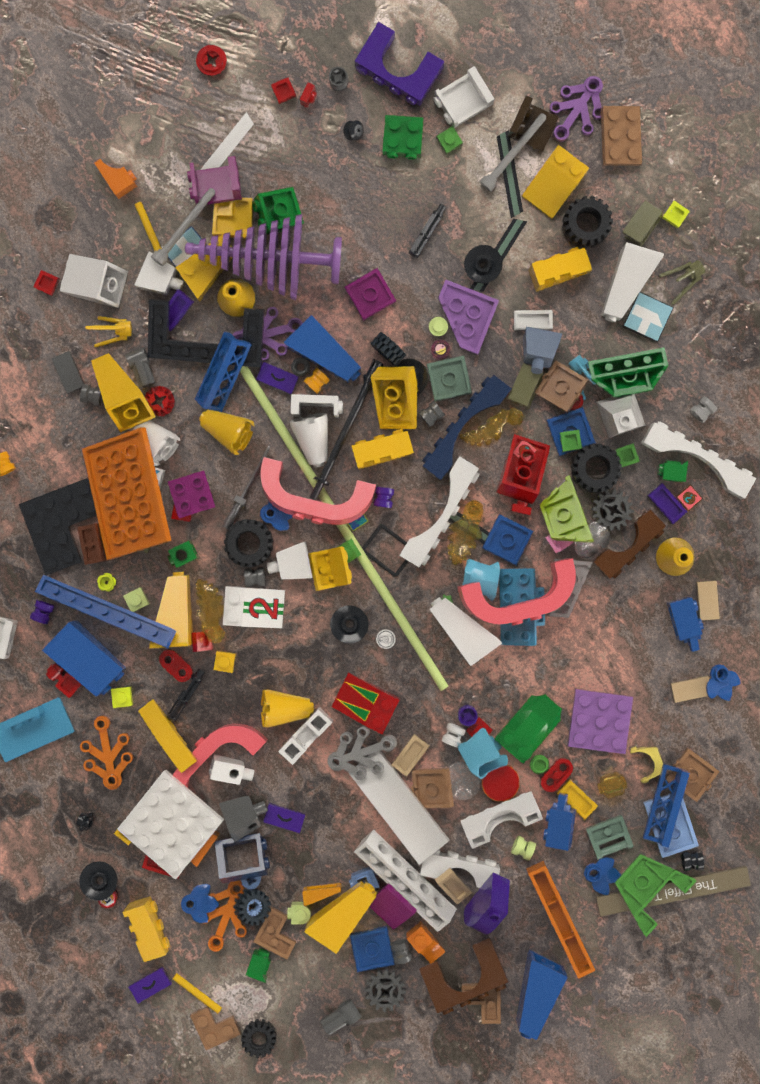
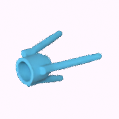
M579 355L568 363L571 370L578 374L584 373L594 385L596 384L591 380L590 373L587 371L589 367L586 358L583 359ZM582 391L583 399L586 400L584 391Z

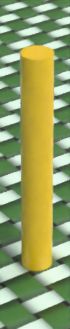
M142 202L136 203V210L154 251L162 249Z
M178 973L172 978L217 1014L222 1009L220 1005Z

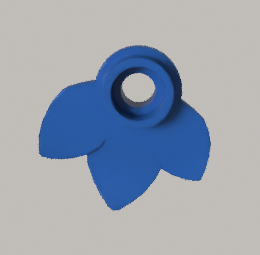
M270 502L261 508L260 517L265 523H271L279 531L289 529L287 520L293 518V515L278 510ZM268 510H271L273 512L272 517H269L267 515Z
M718 664L713 666L710 671L711 678L706 685L707 695L710 699L718 695L721 699L730 701L732 686L741 684L739 676L734 671H728L724 665Z
M604 857L596 863L587 865L584 869L586 880L592 882L593 889L600 894L608 895L610 891L609 883H614L621 875L613 867L614 859ZM596 870L597 873L592 875L590 874V871Z
M209 884L197 885L193 888L191 894L183 897L181 901L182 910L187 914H191L193 920L198 923H207V913L214 911L219 906V902L208 895L210 891ZM189 900L194 903L192 908L187 906Z

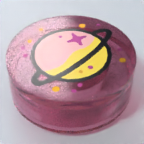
M437 340L431 346V353L436 359H445L450 353V346L445 340Z

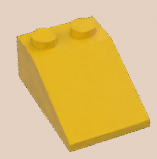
M558 145L527 187L522 197L553 219L587 174L589 167Z
M378 367L371 375V382L380 429H416L417 380L415 367Z

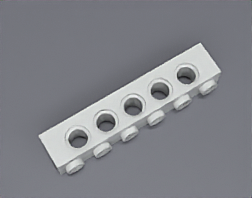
M372 830L362 839L354 853L417 909L416 912L437 932L450 923L457 909L437 889L421 876L375 830Z

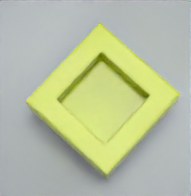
M673 201L662 218L676 228H679L690 211L676 201Z
M131 686L111 689L113 708L133 706Z

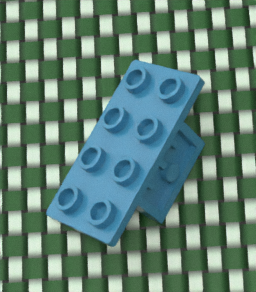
M534 568L500 570V607L539 598L544 595V587H536ZM545 614L541 615V619L530 621V618L524 619L523 623L518 625H512V623L500 624L501 645L536 646V626L545 625Z
M61 698L53 699L0 723V753L4 762H8L75 731Z

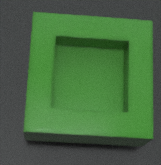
M453 126L436 136L446 154L463 144Z
M579 430L559 433L562 452L582 449Z
M634 443L615 449L617 457L619 456L621 459L619 462L622 464V467L640 462Z
M352 538L338 546H343L348 554L347 563L361 555Z

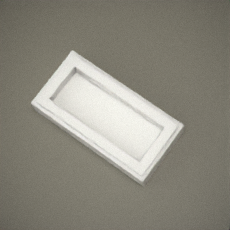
M552 310L514 311V331H525L526 326L542 330H552Z

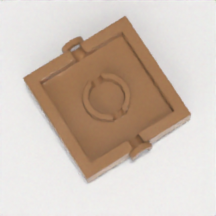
M555 361L548 373L543 375V381L535 391V394L568 413L576 400L578 401L579 396L582 395L581 393L589 380L560 362Z
M689 748L673 764L674 767L685 769L690 773L684 793L696 802H698L706 790L708 791L711 788L712 781L720 772ZM670 770L665 777L668 782L674 780L677 772Z
M449 768L412 770L413 785L411 791L425 808H451L454 806Z

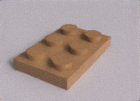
M602 106L603 166H640L642 164L640 106Z

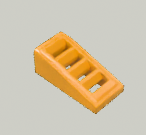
M341 883L304 887L302 892L304 906L341 892Z

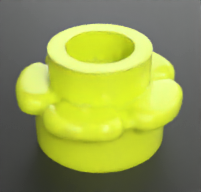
M104 573L97 579L98 588L101 591H112L116 585V579L110 573Z

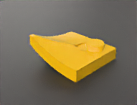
M242 198V200L214 204L212 235H218L219 237L222 234L224 235V233L230 232V238H235V232L242 229L243 239L246 240L247 229L253 227V198Z

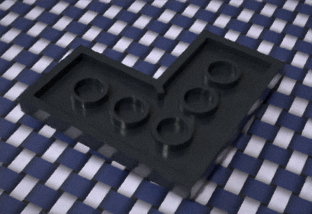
M88 478L19 504L45 575H50L83 562L69 526L97 516Z

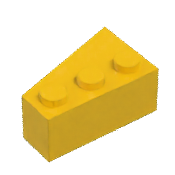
M223 234L218 237V246H222ZM198 254L192 255L175 267L199 302L224 270L221 268V256H218L217 265L214 266L210 264V255H206L204 262L199 260Z
M579 247L568 250V253L562 255L561 253L555 254L548 259L532 263L528 271L537 292L588 274L592 271V267L585 248L579 249Z
M403 429L393 431L390 436L385 437L382 434L373 437L374 440L366 441L365 439L352 445L359 470L414 454L408 431L404 432Z
M151 896L129 903L122 912L124 917L128 916L132 925L129 926V929L135 933L137 939L135 943L144 962L165 956L169 951L168 948H170L169 940L167 937H164L162 931L164 930L163 922L161 919H158L156 913L158 912L157 904L155 901H152Z

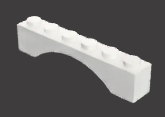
M658 421V423L654 422L651 424L640 444L656 453L677 451L699 458L715 472L725 491L739 499L746 498L756 480L752 476V472L744 468L742 470L738 469L733 461L720 459L718 453L710 449L708 451L702 449L700 443L684 439L685 435L678 431L673 433L662 422Z
M459 456L449 472L450 492L442 515L427 531L408 540L400 554L401 557L418 567L421 564L426 565L430 558L428 552L431 548L435 549L440 541L437 538L440 532L445 533L450 525L447 522L451 515L455 516L460 508L457 505L460 499L465 500L470 492L467 489L471 482L474 484L480 474L477 473L478 467Z

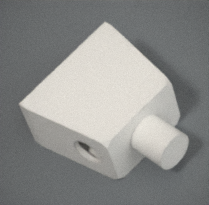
M148 252L135 286L138 289L162 295H168L171 288L182 290L184 281L176 278L177 269L167 262L164 266L159 265L151 258L153 253Z
M306 542L277 552V561L267 563L268 573L280 572L281 579L313 578Z
M213 754L209 768V777L211 780L240 785L241 779L252 781L254 770L244 768L243 761ZM233 769L237 770L235 773H230Z

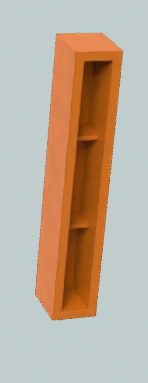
M544 861L526 868L578 979L596 971Z

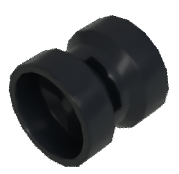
M696 851L692 854L682 852L683 871H690L691 869H696L697 871L704 870L702 851Z

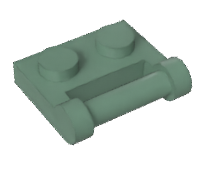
M622 815L585 828L598 861L606 855L627 847L628 849L634 847ZM622 836L624 837V841L603 849L599 848L601 844Z

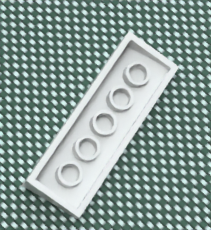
M381 751L372 753L367 758L375 762H381L384 765V770L380 774L372 773L371 768L361 763L356 767H362L367 771V776L363 780H357L354 774L348 773L420 865L450 840ZM375 765V769L380 771V767ZM358 771V775L363 777V773Z

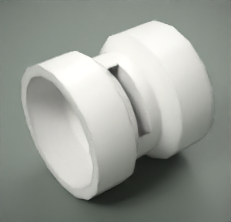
M448 723L446 727L447 733L443 735L441 741L458 748L461 744V736L465 734L466 729L453 723Z

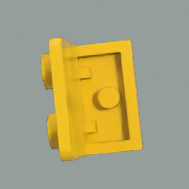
M343 546L308 553L316 591L351 584L352 573L348 568V554Z

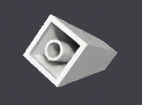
M626 242L620 250L601 316H604L605 320L616 322V320L620 321L663 258L664 253Z
M635 394L616 398L609 397L596 402L608 438L646 426Z
M439 597L431 603L432 608H430V611L470 666L502 644L497 637L446 598L442 600Z

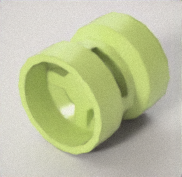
M518 835L512 846L511 854L521 855L523 859L530 861L535 851L536 843L525 841L523 837Z

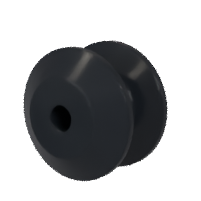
M357 120L346 122L343 128L345 138L350 141L360 140L364 134L362 123Z

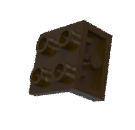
M525 96L510 128L508 137L518 141L540 114H545L546 120L525 144L543 152L558 121V116L532 105L533 98Z

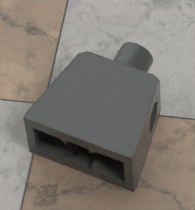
M249 796L219 803L234 842L259 828L261 823L258 815L268 811L264 800L253 804Z

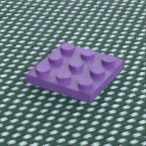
M575 689L568 746L626 754L633 697Z

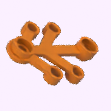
M101 715L95 719L94 727L99 731L103 752L93 746L89 740L83 741L80 744V749L82 752H89L104 762L106 770L96 765L93 759L86 760L83 767L86 771H93L102 777L104 786L114 790L121 785V773L133 761L134 757L131 752L123 753L121 762L114 769L113 761L123 746L130 741V736L127 733L120 734L117 738V743L111 750L107 729L110 727V719L105 715ZM100 720L104 722V727L98 725ZM121 736H125L127 738V741L122 742L120 739ZM84 743H88V744H89V749H88V750L84 749V747H83V744H84ZM126 754L130 756V761L124 759ZM87 762H91L93 767L88 768ZM114 777L115 783H110L109 778Z
M241 880L230 882L228 888L217 894H209V896L215 897L217 901L229 897L227 904L207 913L209 916L207 923L211 919L223 915L216 934L211 936L208 941L209 949L214 952L220 951L224 945L223 934L230 918L236 929V936L242 938L247 933V927L237 918V915L234 913L236 909L233 908V905L236 903L234 902L235 898L238 900L240 898L238 894H243L242 890L244 889L247 890L242 885ZM234 886H239L241 890L235 891ZM243 928L245 932L240 934L238 929ZM218 939L220 944H214L213 940Z

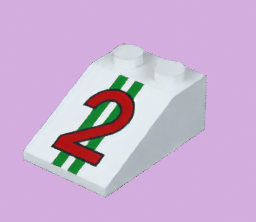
M226 586L223 625L282 628L285 590Z

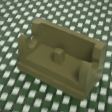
M644 201L622 231L625 238L631 243L642 247L662 219L663 211Z
M523 363L508 399L517 405L529 409L536 395L535 391L541 384L544 375L543 371L541 374H534L531 372V366Z

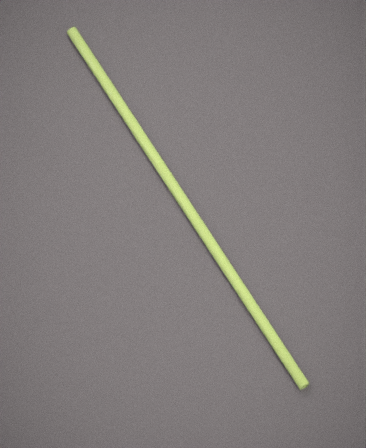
M242 366L240 370L241 375L314 489L317 481L313 478L316 474L250 369ZM323 487L318 496L321 502L335 505ZM336 525L346 541L352 538L361 553L357 557L358 561L440 691L447 688L448 684L348 525Z

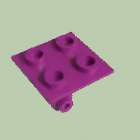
M204 470L168 481L179 518L215 507Z

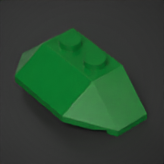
M664 347L588 361L591 380L613 398L652 391L669 366Z

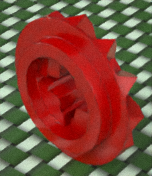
M207 45L198 52L196 64L204 75L213 77L214 75L221 74L226 68V54L220 47ZM207 55L212 59L217 58L215 60L216 67L212 64H207L209 62Z
M163 386L152 387L145 394V398L155 416H165L172 411L175 399L173 393L168 388ZM155 394L159 398H164V400L162 401V406L164 408H162L158 404L152 405L156 401Z

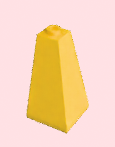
M109 353L91 360L105 409L120 432L156 417L141 390Z
M172 572L173 576L167 577L156 622L176 630V634L169 647L192 645L191 633H193L189 575H184V572ZM153 642L149 644L150 648H165Z
M358 882L312 915L306 924L304 932L337 954L376 898L377 892L375 888L367 882Z

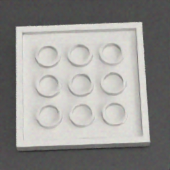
M164 770L117 830L169 875L177 879L224 819L171 773Z

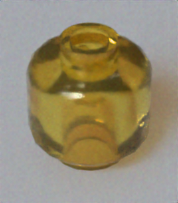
M617 771L602 775L600 783L597 784L600 794H604L608 799L623 795L625 789L628 788L624 775H620Z

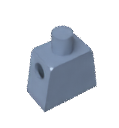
M526 326L523 336V362L532 365V373L541 374L543 367H551L562 333Z

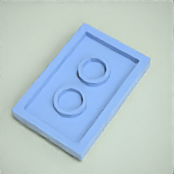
M671 793L660 796L662 801L670 798ZM653 799L643 802L647 816H649ZM682 799L669 848L661 846L656 842L662 858L699 846L684 799ZM663 806L655 811L657 820L665 815L666 811ZM658 825L652 827L654 837H659L660 828Z

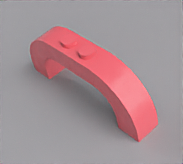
M263 458L260 474L265 496L275 508L286 514L293 515L292 517L295 519L304 520L306 518L310 519L312 523L322 525V523L343 525L360 518L373 501L376 485L357 480L352 497L347 502L339 505H332L289 494L280 485L283 462Z
M573 558L550 563L553 582L550 590L542 597L495 608L484 599L480 582H473L457 586L460 599L465 608L474 617L492 624L512 623V625L522 624L523 620L530 618V621L541 619V615L558 609L570 597L576 580Z
M224 725L214 730L206 739L201 737L195 743L197 748L192 752L198 761L183 773L177 768L173 776L188 788L189 779L192 774L221 745L231 742L237 743L254 755L268 739L261 732L248 725Z

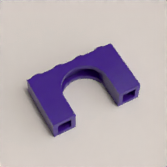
M378 21L355 59L356 70L364 76L366 74L371 76L372 80L378 85H386L393 94L404 96L408 103L421 106L443 70L444 61L427 52L413 74L406 77H397L390 74L383 65V57L395 39V31Z

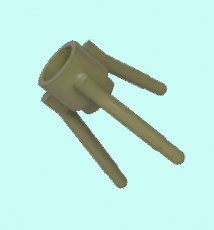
M699 260L693 263L690 261L685 265L659 274L661 278L686 269L685 274L678 277L676 281L679 282L686 277L690 280L693 279L675 297L671 305H674L696 282L702 279L701 275L706 271Z

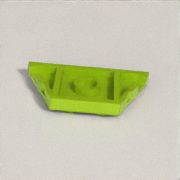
M568 475L564 478L563 484L559 488L556 487L550 496L539 504L551 539L556 541L594 542L572 478Z

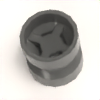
M334 67L329 72V84L333 90L343 91L348 85V74L342 67Z
M84 383L80 393V402H92L93 405L100 406L103 399L99 386L94 388Z
M432 401L427 409H422L418 412L429 427L433 426L437 419L445 416L435 401Z
M259 567L254 571L251 568L244 569L246 587H252L253 585L266 586L264 567Z
M407 939L390 943L391 950L394 952V964H404L413 960L412 954L408 950L410 945Z

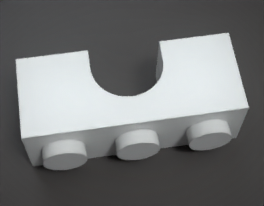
M319 707L278 752L293 765L312 742L330 726L333 719Z

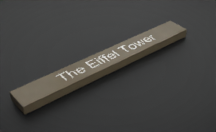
M747 866L692 876L696 882L686 893H683L674 883L668 881L646 907L751 886ZM620 892L596 896L600 917L630 911Z

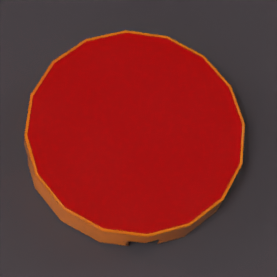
M507 764V766L499 767L487 773L482 779L481 785L484 793L489 798L495 801H506L517 793L520 779L517 771Z

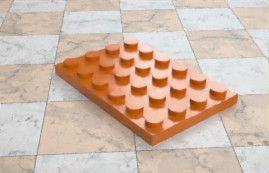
M140 427L83 448L82 452L106 559L112 560L172 541L146 428Z

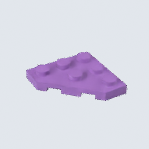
M445 280L438 299L461 349L478 355L499 300Z

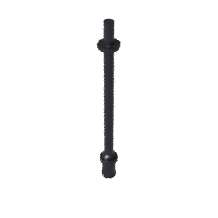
M373 359L367 373L363 375L364 384L320 477L315 476L313 478L317 483L310 495L311 499L317 501L323 486H329L330 483L326 481L372 386L371 375L378 367H383L384 364Z

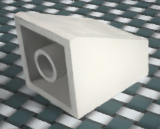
M69 254L60 291L73 297L119 308L128 271L104 260Z

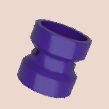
M376 487L375 493L377 498L374 500L373 506L392 508L393 502L390 499L394 495L395 489Z
M36 600L35 610L31 613L30 619L48 624L50 620L49 615L53 612L55 606L41 600Z
M464 705L458 711L459 721L463 725L471 726L477 721L478 716L474 707Z

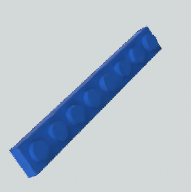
M45 575L42 576L35 590L39 595L167 649L176 634V630Z

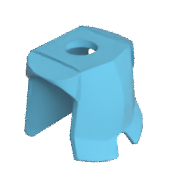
M468 559L462 585L480 582L482 594L493 601L497 595L501 570L499 562L486 565Z
M481 728L467 742H463L458 746V750L470 772L480 779H483L487 773L508 764L507 755H500L498 752L502 746L492 736H489L485 728Z

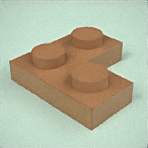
M271 906V912H268L269 916L265 918L253 942L288 959L296 944V940L280 933L287 919V914Z
M463 983L462 992L473 989L478 983ZM493 989L488 991L489 996L480 1000H478V997L470 999L471 1004L469 1005H481L482 1024H501L500 991L496 992Z
M208 1006L190 1015L206 1051L241 1035V1030L234 1015L216 1023Z

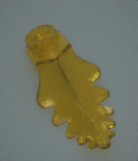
M511 408L510 410L501 409L496 415L489 417L485 425H480L478 430L460 434L459 438L463 439L466 443L469 441L471 445L477 443V446H482L483 441L486 445H490L492 438L496 441L501 438L504 426L507 423L514 426L521 425L524 415L516 408Z
M472 500L467 503L461 519L450 525V529L454 534L448 535L447 538L453 543L448 544L447 548L452 549L448 551V555H451L449 559L452 560L453 565L462 563V560H467L466 555L471 556L469 548L476 549L477 547L474 539L480 540L482 538L479 524L484 510L483 505L479 501Z
M197 579L195 589L198 590L196 595L200 599L196 600V604L200 609L196 611V616L202 623L201 630L207 636L208 641L220 643L225 637V631L219 625V620L224 614V605L220 604L223 595H215L219 590L217 587L212 589V583L207 584V580Z

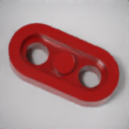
M168 649L160 654V665L177 681L186 682L193 675L191 665L176 651ZM166 656H170L172 658L171 663L166 662ZM180 669H184L186 671L185 676L180 675Z
M567 758L557 759L542 775L540 780L542 788L547 792L556 791L572 774V763ZM565 764L566 769L560 770L559 766ZM549 778L553 779V783L551 785H548L546 783L547 779Z

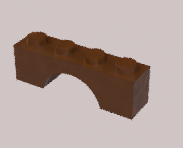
M647 509L633 522L636 536L633 544L628 549L621 552L605 549L592 561L607 579L612 577L615 579L622 573L621 568L625 564L629 566L636 559L635 555L639 551L644 552L650 546L649 542L653 538L658 539L665 532L663 529L666 525L651 509Z

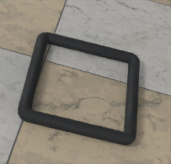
M380 524L363 545L362 549L367 557L396 577L409 562L405 559L395 573L365 550L381 528L402 544H407L405 540L385 525Z

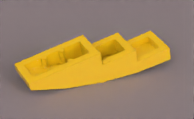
M154 699L138 711L159 744L181 773L198 761L186 746L187 743L176 731L177 728L167 718V715Z

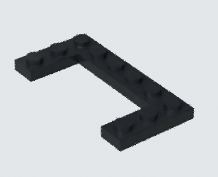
M150 299L147 358L211 363L218 344L169 339L170 301ZM244 308L243 341L249 342L251 347L242 366L262 367L265 309ZM237 345L234 352L235 355L242 351L243 346Z

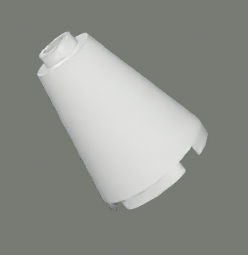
M317 413L311 414L309 417H299L291 420L290 427L309 465H313L314 468L324 466V462L328 460L327 414Z
M151 420L128 429L132 431L140 427L146 428L154 466L160 465L159 461L162 459L164 461L168 460L179 446L176 442L177 440L180 441V438L176 434Z

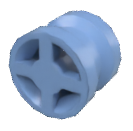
M261 876L250 878L249 880H241L242 885L247 889H254L259 885Z

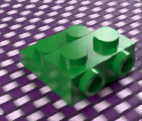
M385 115L383 155L391 159H396L398 156H403L408 160L421 158L424 118Z
M293 187L257 194L252 202L253 210L255 213L258 212L260 218L258 220V227L260 224L266 223V235L271 233L272 221L278 220V232H282L284 218L290 217V228L295 227L296 215L301 214Z

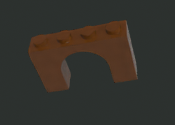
M491 938L472 945L481 966V978L479 983L469 991L460 992L453 989L446 981L439 961L419 969L437 1014L442 1012L443 1015L454 1011V1006L460 1004L462 1008L471 1004L470 999L478 997V1000L489 996L488 991L495 989L498 992L507 988L506 984L509 983V980Z

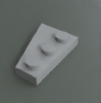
M573 560L576 570L574 589L568 600L561 607L550 612L549 616L569 618L593 562Z

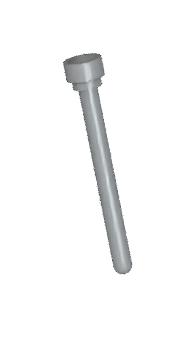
M540 114L494 171L480 180V184L490 192L495 188L496 179L546 120L545 114Z
M208 189L164 247L158 251L155 250L151 255L155 262L161 266L165 265L168 261V253L215 195L214 189Z

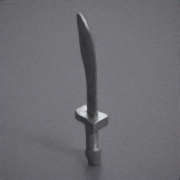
M270 446L266 448L241 497L235 496L234 505L222 526L225 529L229 530V527L234 524L240 508L243 509L245 507L246 500L244 497L262 466L263 458L267 457Z

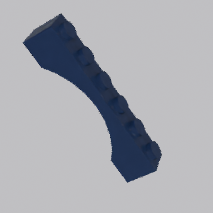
M495 375L491 378L487 376L481 384L484 388L480 393L475 392L469 399L472 402L470 406L462 408L457 415L460 417L456 423L452 422L445 430L448 432L445 438L440 437L434 444V447H436L432 454L428 452L423 458L422 462H424V465L422 467L437 479L441 480L453 465L454 444L463 426L479 412L499 406L512 388Z

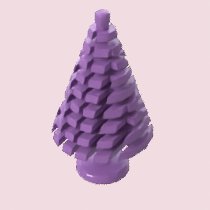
M302 214L296 215L293 251H289L290 217H287L283 221L281 250H277L278 220H275L271 223L269 250L266 249V223L259 226L257 249L254 248L253 226L247 229L245 248L242 247L243 232L241 229L235 232L234 247H230L229 232L224 233L222 246H218V235L212 236L211 245H206V238L200 239L199 244L186 243L185 253L188 255L198 254L199 260L204 262L206 255H210V264L214 266L217 265L218 256H221V268L226 271L229 268V257H233V274L238 276L241 269V259L244 258V277L251 281L253 259H256V284L260 286L263 284L265 260H268L267 288L274 291L276 261H280L279 294L284 296L286 292L288 263H292L290 298L296 300L300 264L330 266L332 269L331 282L333 284L339 283L342 237L334 238L333 252L331 254L300 252Z

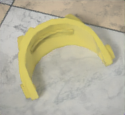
M635 746L630 748V753L643 752L648 754L654 761V772L640 779L641 782L647 783L650 779L660 775L663 762L657 747L636 748Z

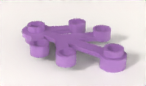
M590 76L585 80L584 84L575 86L565 85L561 88L560 95L564 99L569 98L571 94L584 93L579 99L564 102L554 101L551 103L549 110L554 115L559 114L562 110L573 108L563 125H558L555 128L553 136L556 141L564 142L567 140L569 128L579 113L581 114L583 124L581 128L582 134L585 136L592 134L594 127L590 122L587 101L591 97L594 107L592 117L596 120L601 119V115H595L596 110L601 112L599 93L603 88V84L600 78ZM594 84L596 89H591L589 85ZM567 89L570 93L565 95L563 90ZM557 105L559 110L554 111L552 106ZM584 127H590L591 131L586 132ZM563 132L564 137H559L557 133Z
M269 307L264 318L263 343L276 350L278 355L284 356L288 352L285 344H279L269 337L288 332L293 333L295 330L292 329V325L297 323L300 327L303 323L298 318H292L286 325L267 329L272 320L278 316V310L275 307ZM275 310L276 314L274 316H270L269 311ZM243 329L232 335L236 339L243 338ZM281 346L285 347L284 353H279L278 351ZM263 348V351L267 352V356L262 358V361H265L269 358V352Z

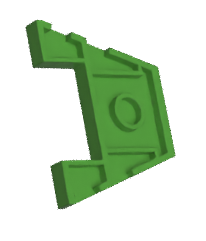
M639 854L614 883L643 935L647 937L658 925L643 911L648 903L669 880L683 893H686L696 880Z

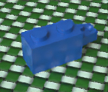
M685 597L667 602L676 639L688 643L692 652L700 650L698 640L701 639V630L704 627L701 618L697 617L698 605L696 600H693L692 597Z
M560 793L558 802H554L550 810H547L546 821L548 822V829L544 830L543 840H546L545 847L566 851L571 848L576 809H572L571 805H567L568 794Z

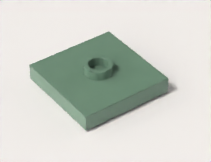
M464 356L426 364L435 402L472 394Z

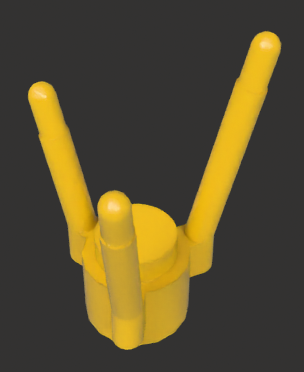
M98 316V320L116 324L85 326L87 330H115L116 335H119V337L96 343L94 347L127 340V336H132L131 321L126 319Z

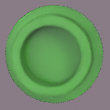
M536 755L530 761V768L536 774H543L549 768V761L543 755Z

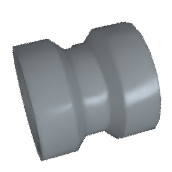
M705 396L699 400L697 406H693L690 409L692 415L701 423H704L710 414H714L717 411L714 403Z

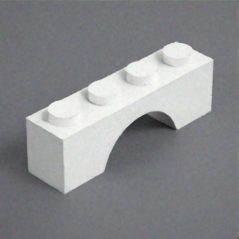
M530 791L492 808H487L483 812L468 816L466 819L461 820V824L473 849L490 842L493 829L504 821H518L526 827L542 820L543 817Z
M439 849L421 863L420 875L436 879L449 868H462L472 874L476 887L481 888L493 872L499 875L500 866L494 860L485 859V861H480L475 856L467 855L466 857H461L459 853L452 851L442 853Z

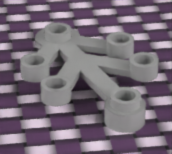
M361 726L357 730L358 736L352 751L345 754L347 745L352 741L353 736L350 732H344L340 736L341 743L337 752L331 753L328 757V765L334 771L344 769L354 774L357 780H363L367 776V771L362 767L357 768L348 763L355 760L371 768L372 773L378 775L384 770V765L365 756L381 750L392 751L397 746V739L393 735H386L381 739V742L362 748L370 730L366 726ZM361 729L366 731V735L361 734ZM344 735L349 737V741L344 739ZM385 741L390 743V747L385 745ZM334 759L339 761V765L335 764ZM375 765L380 767V771L375 769ZM358 771L363 773V777L358 775Z

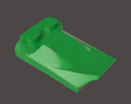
M546 694L539 696L531 695L494 739L524 764L561 721L562 708Z

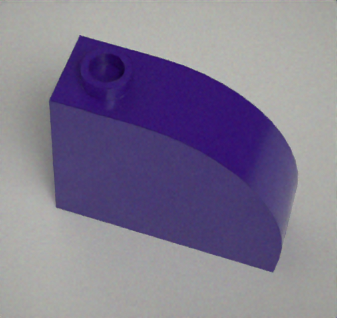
M494 872L490 875L464 908V922L466 926L483 934H489L496 929L508 914L510 880Z

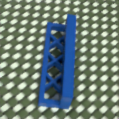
M223 333L195 397V400L202 408L222 412L250 350L251 344L249 342L238 340L231 333ZM237 345L243 346L242 351L235 355L234 352ZM235 362L234 369L228 372V366ZM227 379V385L220 389L221 382ZM220 396L221 399L218 406L213 405V399Z
M663 764L643 839L658 842L661 846L669 848L690 774L687 770ZM667 769L677 772L675 779L669 783L665 778ZM668 787L671 792L670 798L662 801L660 793ZM663 806L666 811L665 815L657 820L655 811ZM655 825H658L660 828L659 837L649 835L650 829Z

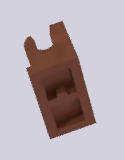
M99 523L77 527L84 564L109 561L106 559Z

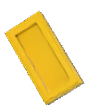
M570 779L557 791L558 795L560 793L568 794L567 803L573 809H576V812L585 820L598 807Z

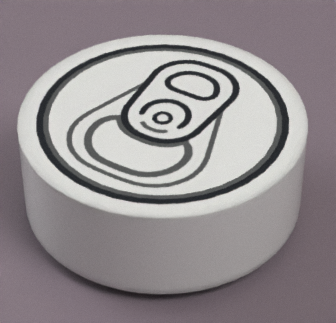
M388 629L381 630L377 634V644L384 649L391 648L395 643L394 633Z

